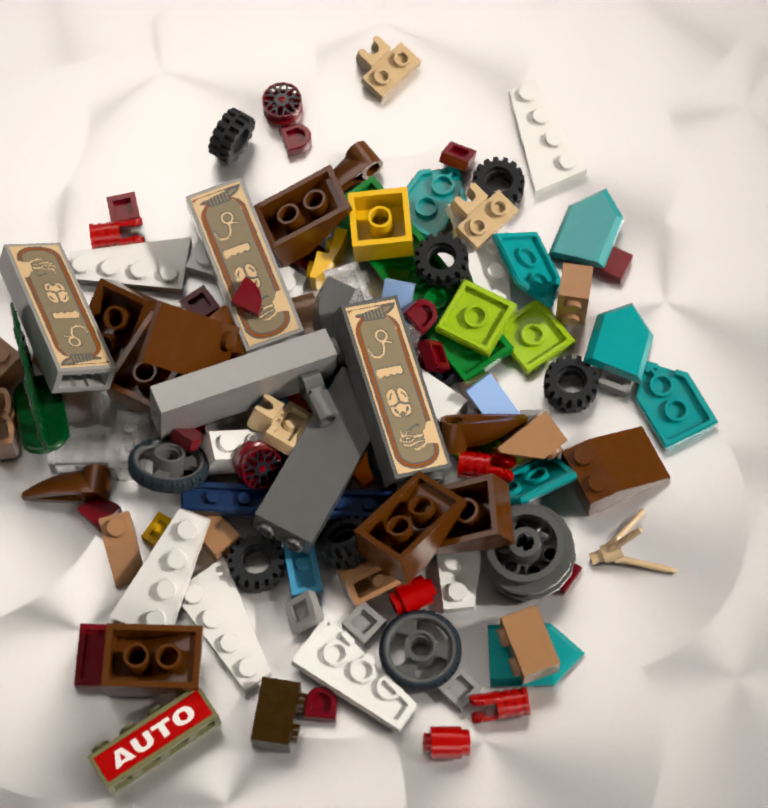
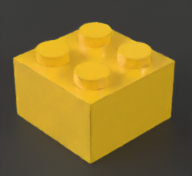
M407 187L348 193V201L353 209L349 215L355 262L414 256Z

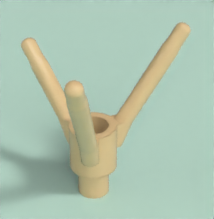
M640 509L615 537L606 544L599 546V550L589 553L593 565L603 561L606 564L614 561V563L629 564L672 574L676 573V568L623 555L620 547L643 532V529L638 527L628 533L646 513L644 509Z

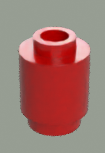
M420 574L414 577L407 585L402 583L394 587V590L388 593V598L398 616L402 613L423 609L433 604V596L437 595L431 579H424Z
M430 726L429 733H423V752L429 753L430 759H461L462 756H469L470 731L469 729H462L461 726Z

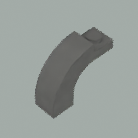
M327 276L314 302L312 314L313 329L317 331L326 328L329 337L335 338L339 347V355L336 358L337 366L339 368L343 366L348 369L332 316L340 305L349 304L355 288Z

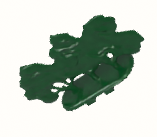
M10 302L14 338L18 345L20 363L25 372L24 380L17 385L13 392L21 445L29 453H50L58 450L69 439L70 430L62 393L51 394L43 375L35 376L31 354L28 350L25 335L20 328L17 311L13 303Z

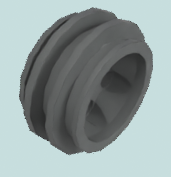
M532 503L511 506L514 544L509 545L510 548L506 551H502V547L480 551L481 563L492 585L506 596L523 601L543 599L560 590L572 574L576 561L573 535L564 519L550 508ZM538 532H544L548 534V537L540 538ZM528 543L532 548L524 551L521 546ZM549 550L556 552L552 560L545 558V553ZM515 563L517 569L514 572H510L506 569L507 564ZM533 567L540 569L537 573L529 574V570Z

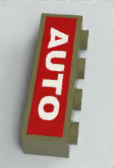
M200 687L197 691L176 693L173 701L165 706L160 704L147 713V718L138 724L136 722L128 724L121 729L118 737L110 742L105 740L92 749V754L87 757L112 796L222 724L218 713Z

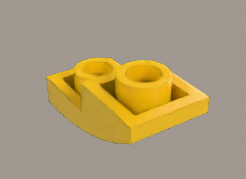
M336 227L334 237H329L327 240L325 252L317 251L315 260L309 261L306 278H310L311 290H319L327 276L331 277L337 270L348 246V230Z

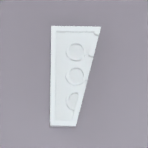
M448 204L445 211L453 226L454 238L458 236L461 239V244L464 243L468 251L469 267L467 272L470 282L511 301L509 271L492 238L475 251L455 231L456 227L463 221L452 211L451 204ZM506 225L497 233H506Z
M191 237L72 251L69 254L68 261L80 285L97 286L100 278L115 280L134 290L183 294L187 274L186 265L190 256L192 240Z
M327 612L323 617L324 621L317 625L292 659L291 666L399 734L415 711L417 704L395 681L381 671L376 665L375 660L368 653L365 654L354 643L355 640L346 631L344 632L335 623V619Z

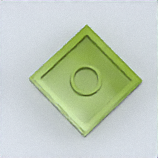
M463 279L436 325L435 331L489 358L517 310V304Z
M533 300L515 312L503 332V335L514 347V351L509 356L526 377L575 345L574 338L550 309L537 300Z

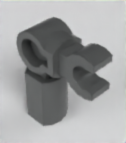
M319 370L299 375L300 395L302 400H306L307 411H313L320 427H327L336 423L339 413L327 389H325Z

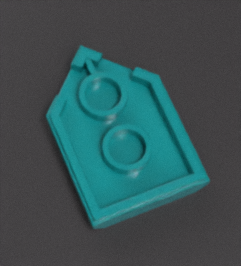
M451 166L436 170H419L406 186L411 222L426 240L430 234L436 237L437 232L443 233L451 223L445 209L448 204L452 203L455 197L459 196L467 202L461 170Z
M606 188L568 206L548 253L549 256L605 268L624 222L622 214Z
M494 233L491 236L516 287L544 306L551 308L554 304V296L560 286L561 278L538 233Z
M633 303L597 315L583 362L640 384L652 344L653 334Z
M646 362L635 401L664 450H670L718 425L719 422L688 372L678 369L674 371L658 366L654 362Z
M557 456L550 461L547 458L533 460L512 470L511 472L514 475L513 481L508 483L511 506L527 504L577 480L576 472Z
M544 623L560 660L559 672L523 685L520 677H514L511 672L508 659L512 657L508 647L502 648L497 637L496 630L500 629L499 625H488L490 688L555 686L585 653L554 625Z

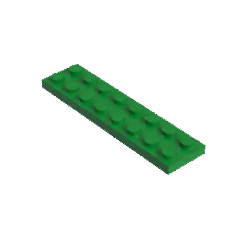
M371 176L345 195L348 199V193L384 188L374 176ZM348 214L337 226L348 230V240L352 243L350 215ZM411 222L414 256L369 260L366 262L383 283L386 278L415 283L413 301L416 299H427L435 305L437 309L436 322L424 335L428 340L442 342L449 364L458 374L461 381H467L488 371L508 357L514 351V347L502 334L488 358L435 331L436 325L461 285V282L457 286L451 284L452 288L446 290V286H442L441 290H436L435 285L430 288L427 286L426 281L422 282L415 267V251L417 247H420V241L426 239ZM438 254L433 255L429 260L430 265L436 269L443 270L449 268Z

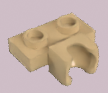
M374 36L371 50L375 54H369L366 50L360 49L356 55V62L367 72L362 77L361 83L382 101L420 66L421 60L402 42L391 51V47L379 36Z
M471 183L467 191V197L471 202H465L461 197L457 196L451 203V209L463 221L456 227L455 231L477 251L492 238L491 236L494 233H497L518 214L519 209L500 190L487 199L488 195L476 183Z
M264 394L260 405L254 407L247 426L264 436L263 442L289 456L313 414L291 401L284 407L283 402L268 394Z

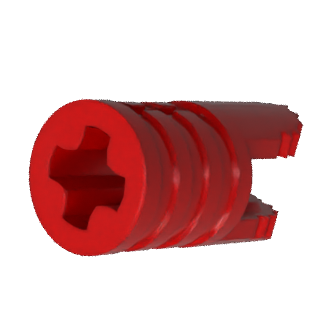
M142 218L89 224L92 249L144 243V236L137 235L121 238L120 228H136L143 225Z
M465 451L459 454L457 477L470 479L493 473L505 482L510 483L513 481L514 475L509 469L514 467L515 457Z
M526 686L519 689L513 688L512 690L506 689L469 695V702L473 706L495 704L494 708L476 710L471 713L473 723L503 720V718L508 719L523 715L530 716V704Z

